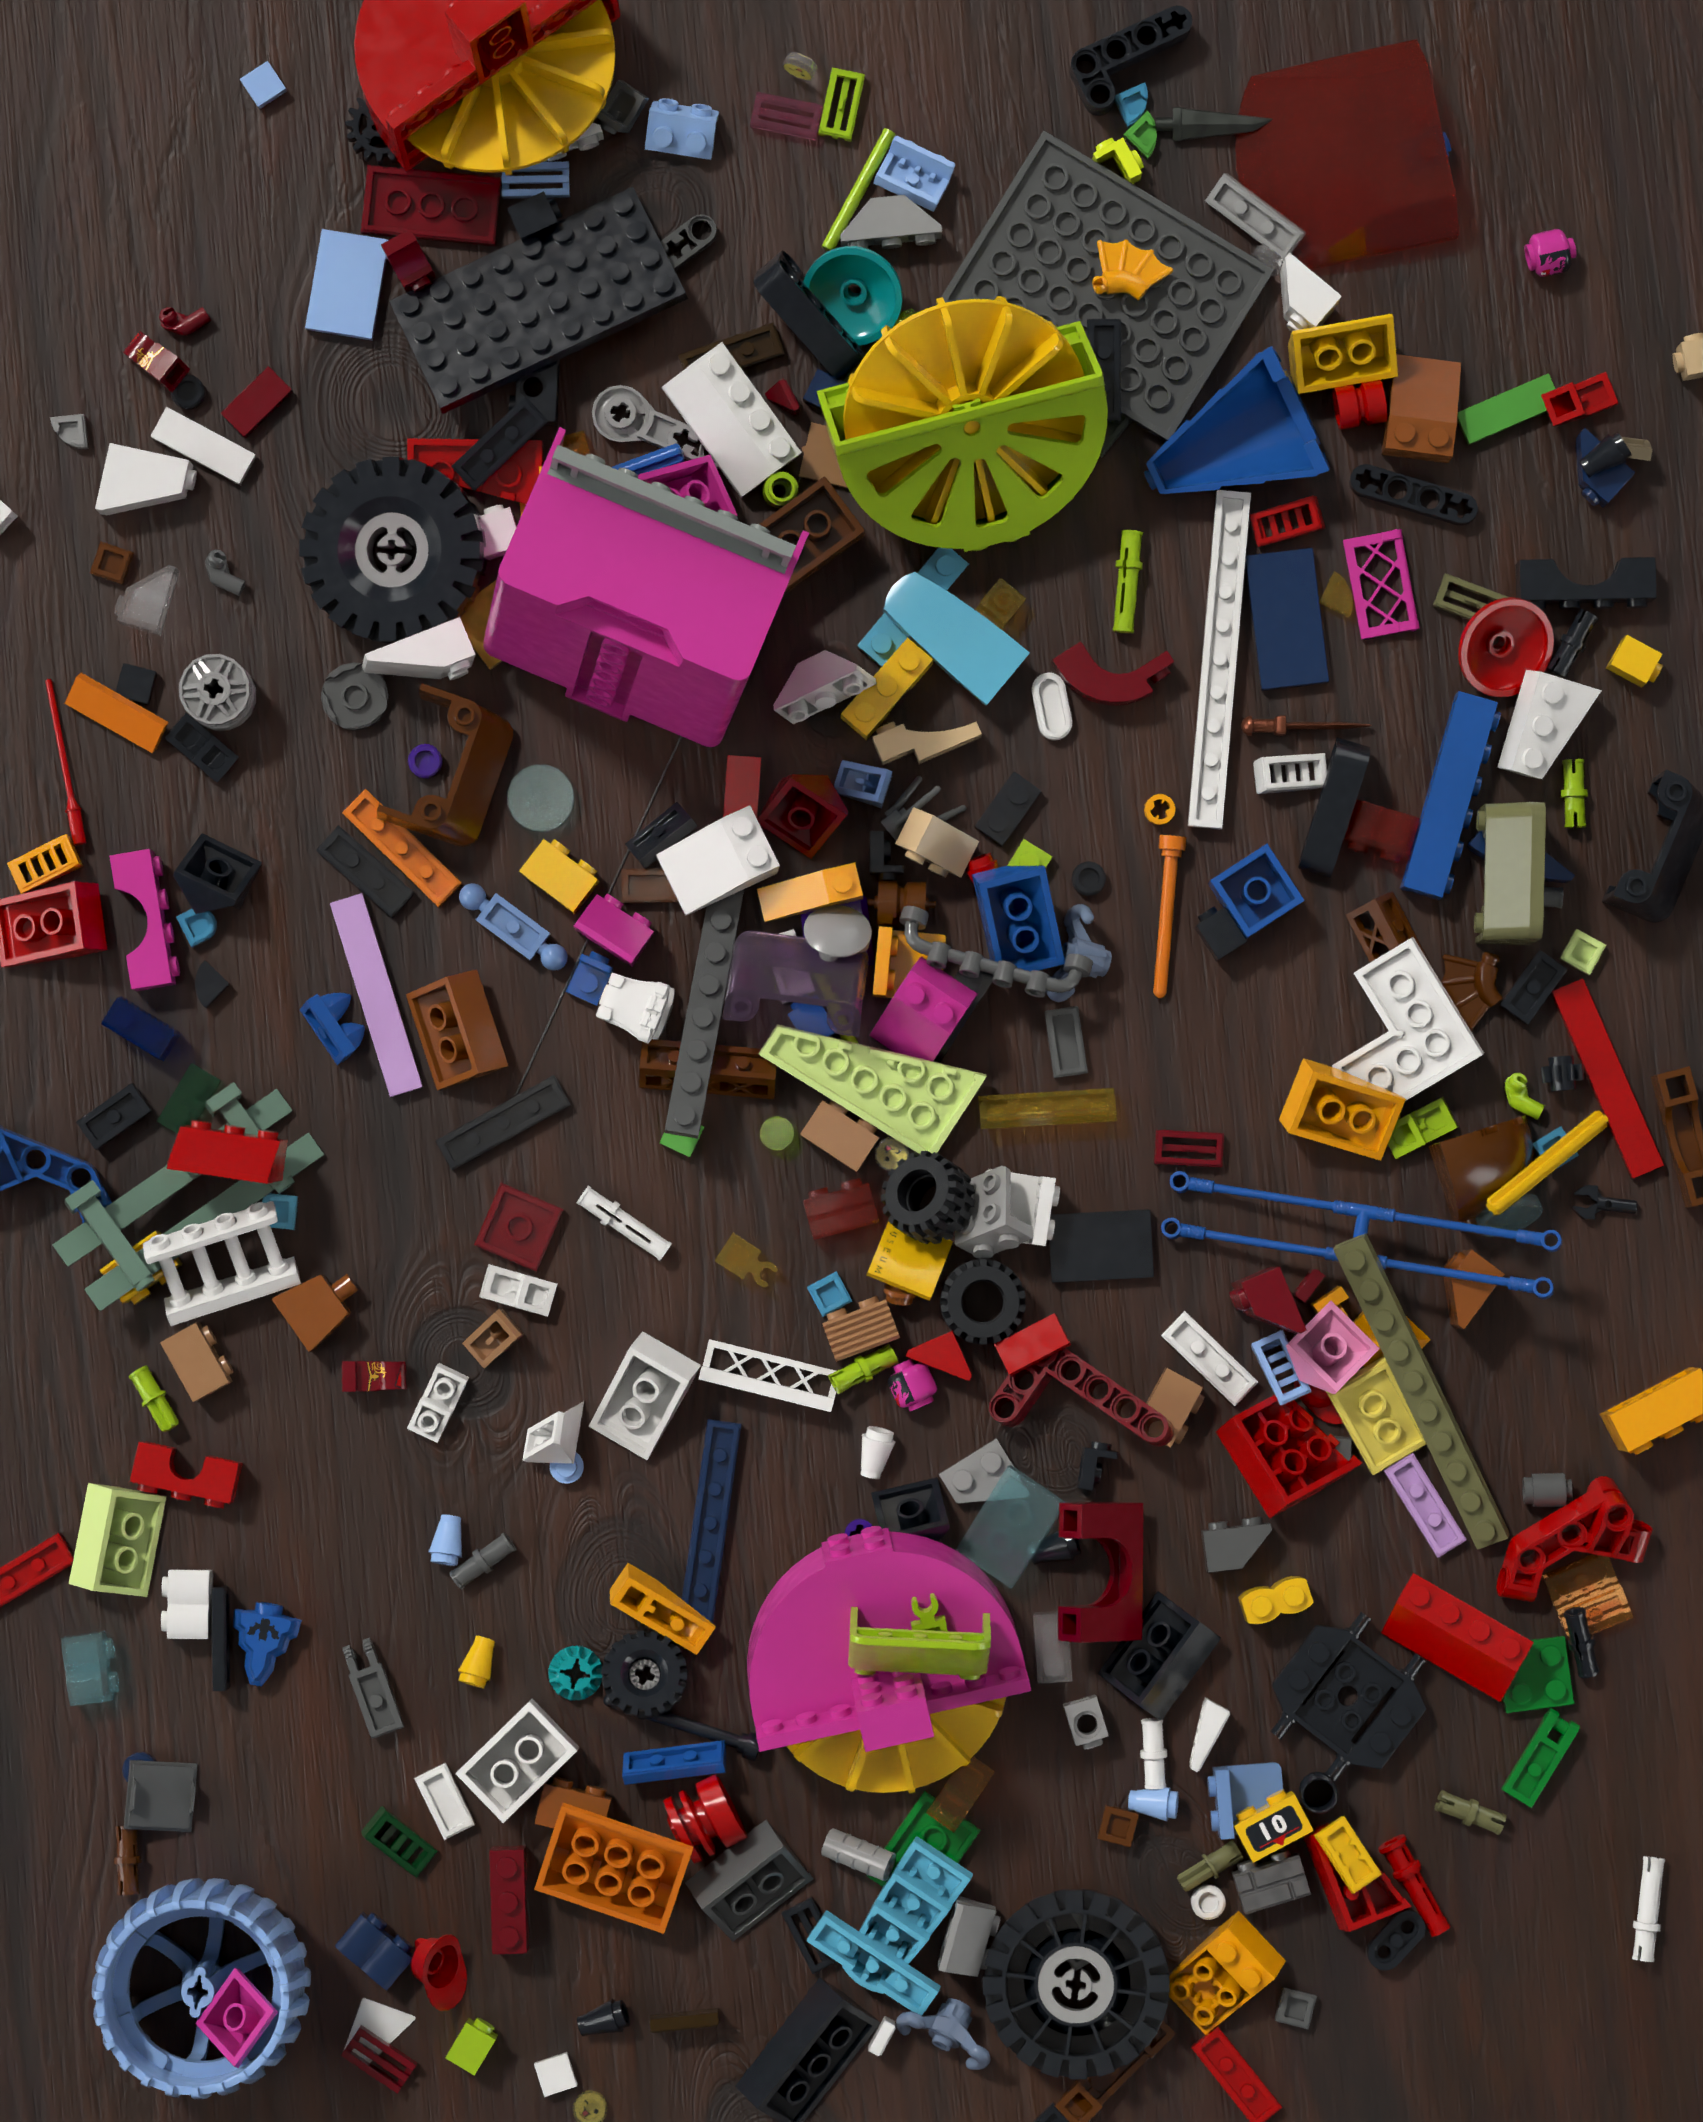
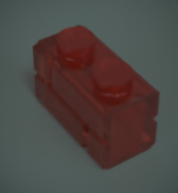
M860 1178L840 1183L842 1190L829 1193L827 1187L808 1192L809 1199L803 1200L813 1240L879 1223L869 1183L862 1184Z

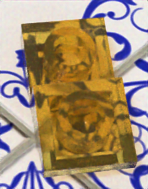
M1000 577L975 610L1003 630L1027 598Z

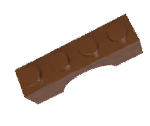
M1688 1066L1651 1076L1685 1208L1703 1204V1131L1698 1110L1699 1098L1691 1068Z

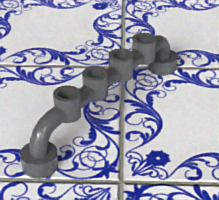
M904 906L899 922L905 926L904 935L907 943L913 950L927 955L926 963L932 967L944 969L947 962L961 965L959 973L969 978H978L980 971L992 974V982L1000 987L1010 988L1013 981L1027 984L1025 992L1034 997H1044L1046 990L1057 993L1070 991L1079 984L1082 977L1090 976L1093 961L1080 954H1068L1063 967L1064 971L1069 973L1068 976L1064 979H1055L1042 971L1024 970L1017 968L1011 962H997L986 959L983 955L973 951L962 952L952 949L949 945L935 941L931 943L919 937L918 930L926 928L929 913L915 906Z

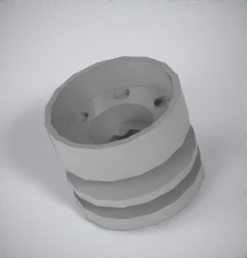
M206 654L193 660L184 670L179 682V697L184 709L202 726L215 731H226L242 725L252 715L256 704V687L251 676L234 659L222 654ZM216 683H218L224 691L223 693H217L216 697L213 698L208 689L215 688Z

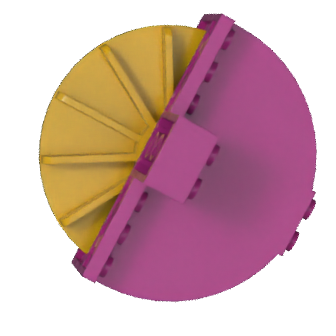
M880 1526L867 1527L861 1531V1534L852 1536L844 1533L832 1535L827 1539L828 1541L821 1542L822 1547L805 1556L779 1579L766 1597L754 1622L748 1647L747 1676L759 1752L786 1746L798 1762H802L819 1776L842 1785L851 1792L856 1789L877 1793L908 1790L909 1793H914L916 1788L936 1782L953 1773L962 1765L966 1767L971 1762L970 1759L980 1750L993 1732L999 1718L1002 1716L1006 1697L1031 1691L1014 1621L1005 1600L989 1577L967 1557L943 1543L923 1536L889 1532V1528L881 1529ZM934 1593L938 1601V1611L934 1616L945 1615L947 1630L951 1632L982 1633L983 1613H990L991 1647L987 1673L980 1675V1678L977 1680L961 1679L959 1675L876 1671L873 1675H860L855 1673V1669L848 1665L851 1607H858L857 1627L912 1630L910 1621L920 1620L912 1610V1597L917 1598L919 1607L928 1608L931 1604L930 1594Z

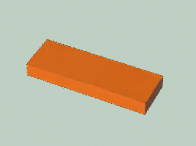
M83 673L76 676L64 703L151 753L157 750L169 723Z

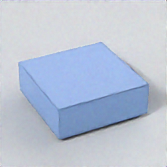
M268 61L240 78L241 83L259 109L287 92V89Z

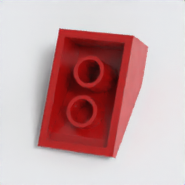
M74 881L0 899V962L3 968L79 957L108 950L98 883Z

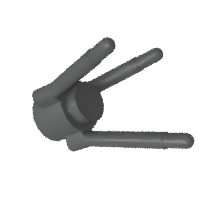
M917 776L896 803L885 812L887 817L881 823L896 841L913 807L920 810L941 791L940 786H935L907 811L904 807L900 810L922 781V777ZM961 805L937 816V818L947 821L966 811L967 807Z

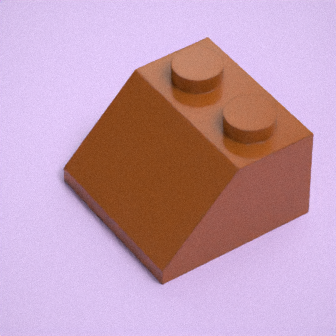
M1472 1249L1459 1251L1458 1253L1455 1252L1444 1266V1268L1491 1276L1503 1277L1505 1275ZM1443 1277L1450 1323L1456 1329H1465L1497 1285Z

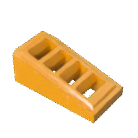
M68 834L62 835L7 863L21 894L83 867ZM58 848H62L68 861L63 865L56 852ZM47 853L50 854L56 867L52 871H50L44 857ZM36 858L44 872V875L40 877L32 863V860ZM23 864H26L32 881L26 883L19 867Z

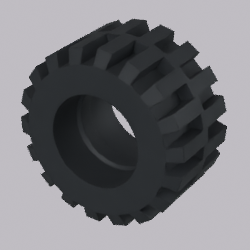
M921 1151L920 1155L914 1152L908 1155V1160L902 1158L897 1162L898 1167L895 1170L891 1168L888 1173L890 1176L889 1181H884L882 1186L886 1190L885 1194L881 1195V1202L886 1205L882 1208L884 1215L889 1218L888 1221L894 1227L921 1243L929 1244V1242H932L933 1244H939L942 1242V1238L950 1240L954 1237V1231L960 1232L964 1228L962 1223L965 1219L969 1221L972 1215L969 1209L975 1205V1200L971 1198V1195L975 1193V1189L970 1184L971 1179L969 1175L963 1172V1169L935 1152L932 1154L929 1151ZM936 1185V1193L933 1200L927 1207L920 1210L923 1195L928 1189Z
M977 1259L960 1265L948 1276L941 1290L940 1306L943 1319L950 1330L958 1337L975 1344H991L1008 1337L1019 1326L1025 1313L1026 1296L1020 1279L1009 1267L995 1260ZM980 1281L994 1284L1000 1290L1003 1297L1001 1312L996 1318L988 1322H978L971 1319L964 1311L962 1303L966 1289Z

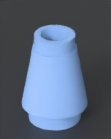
M441 1515L428 1552L431 1554L430 1562L448 1566L458 1565V1558H462L461 1517Z
M1170 1787L1137 1791L1130 1790L1128 1810L1168 1821V1818L1176 1819L1179 1792L1171 1791Z

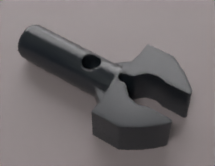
M1585 1185L1573 1193V1195L1589 1196L1592 1201H1595V1204L1590 1205L1588 1208L1572 1206V1209L1583 1219L1595 1220V1214L1601 1210L1635 1214L1638 1209V1203L1635 1200L1602 1197L1598 1192V1186Z

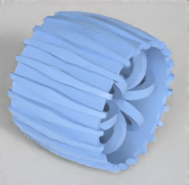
M200 1878L188 1879L178 1882L176 1886L170 1884L155 1890L148 1898H143L127 1910L124 1918L118 1920L107 1936L106 1944L100 1950L95 1965L97 1973L92 1982V1998L96 2000L93 2015L96 2025H100L103 2034V2044L107 2051L111 2050L119 2061V2067L124 2072L128 2070L132 2075L141 2080V2085L147 2088L154 2087L163 2090L165 2095L171 2097L191 2095L193 2099H206L214 2092L225 2096L240 2089V2082L253 2084L266 2075L264 2066H276L287 2054L285 2043H294L301 2030V2024L297 2016H306L310 1999L304 1993L305 1987H310L311 1971L305 1967L304 1958L307 1955L304 1943L298 1942L294 1933L295 1925L290 1918L283 1917L275 1908L277 1904L270 1898L260 1897L254 1893V1888L247 1885H230L227 1879L212 1878L208 1879L205 1884ZM188 1917H210L207 1943L200 1962L177 1943L157 1930L171 1922ZM225 1920H228L245 1931L258 1944L261 1950L220 1967L219 1961ZM144 1946H150L163 1953L183 1972L182 1983L132 2006L129 1989L132 1967L140 1949ZM266 1963L271 1967L274 1983L271 2004L278 2013L239 2068L234 2067L226 2057L206 2060L210 2039L198 2026L196 2027L192 2052L187 2059L172 2055L157 2046L144 2033L138 2023L152 2012L181 2000L190 2007V2015L194 2018L197 2017L198 2020L234 1968L240 1969L244 1974ZM200 1978L202 1988L208 1990L204 1995L195 1988Z

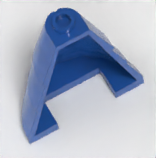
M1273 346L1265 349L1263 352H1259L1223 389L1218 390L1192 420H1186L1147 461L1148 470L1144 471V474L1152 490L1157 488L1160 494L1219 490L1221 486L1263 484L1265 481L1314 477L1330 470L1326 455L1320 450L1319 444L1321 442L1287 369L1283 370L1280 364L1282 362L1281 358Z

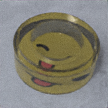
M588 2090L582 2092L577 2096L573 2104V2115L577 2122H602L607 2113V2102L603 2095L597 2091Z

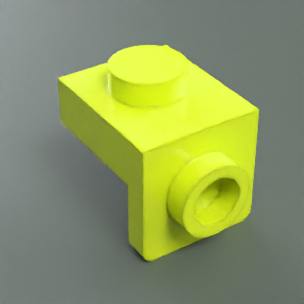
M1109 138L1095 147L1097 151L1093 153L1092 160L1100 164L1113 157L1125 180L1132 184L1140 181L1142 175L1140 169L1144 168L1143 162L1136 150L1130 151L1124 138L1117 141Z

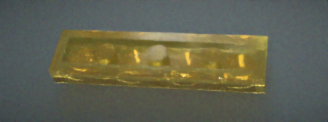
M1114 1088L978 1096L981 1129L1117 1121Z

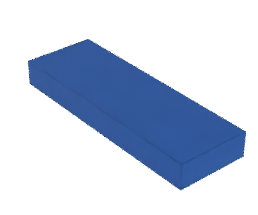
M723 1740L626 1752L623 1755L622 1770L624 1785L724 1773L726 1770L725 1742Z

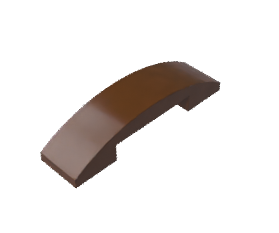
M1162 2021L1158 2033L1137 2058L1128 2065L1117 2068L1115 2072L1101 2077L1097 2075L1087 2077V2079H1077L1054 2106L1069 2122H1088L1103 2108L1102 2105L1149 2058H1153L1176 2033Z

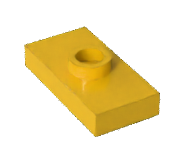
M1345 1816L1339 1817L1314 1835L1352 1894H1355L1382 1875Z

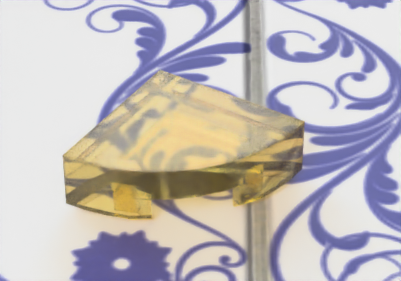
M1334 571L1319 604L1349 618L1353 609L1352 593L1346 580Z

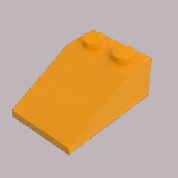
M1303 1058L1279 1121L1290 1134L1381 1161L1406 1099L1403 1096L1334 1067Z

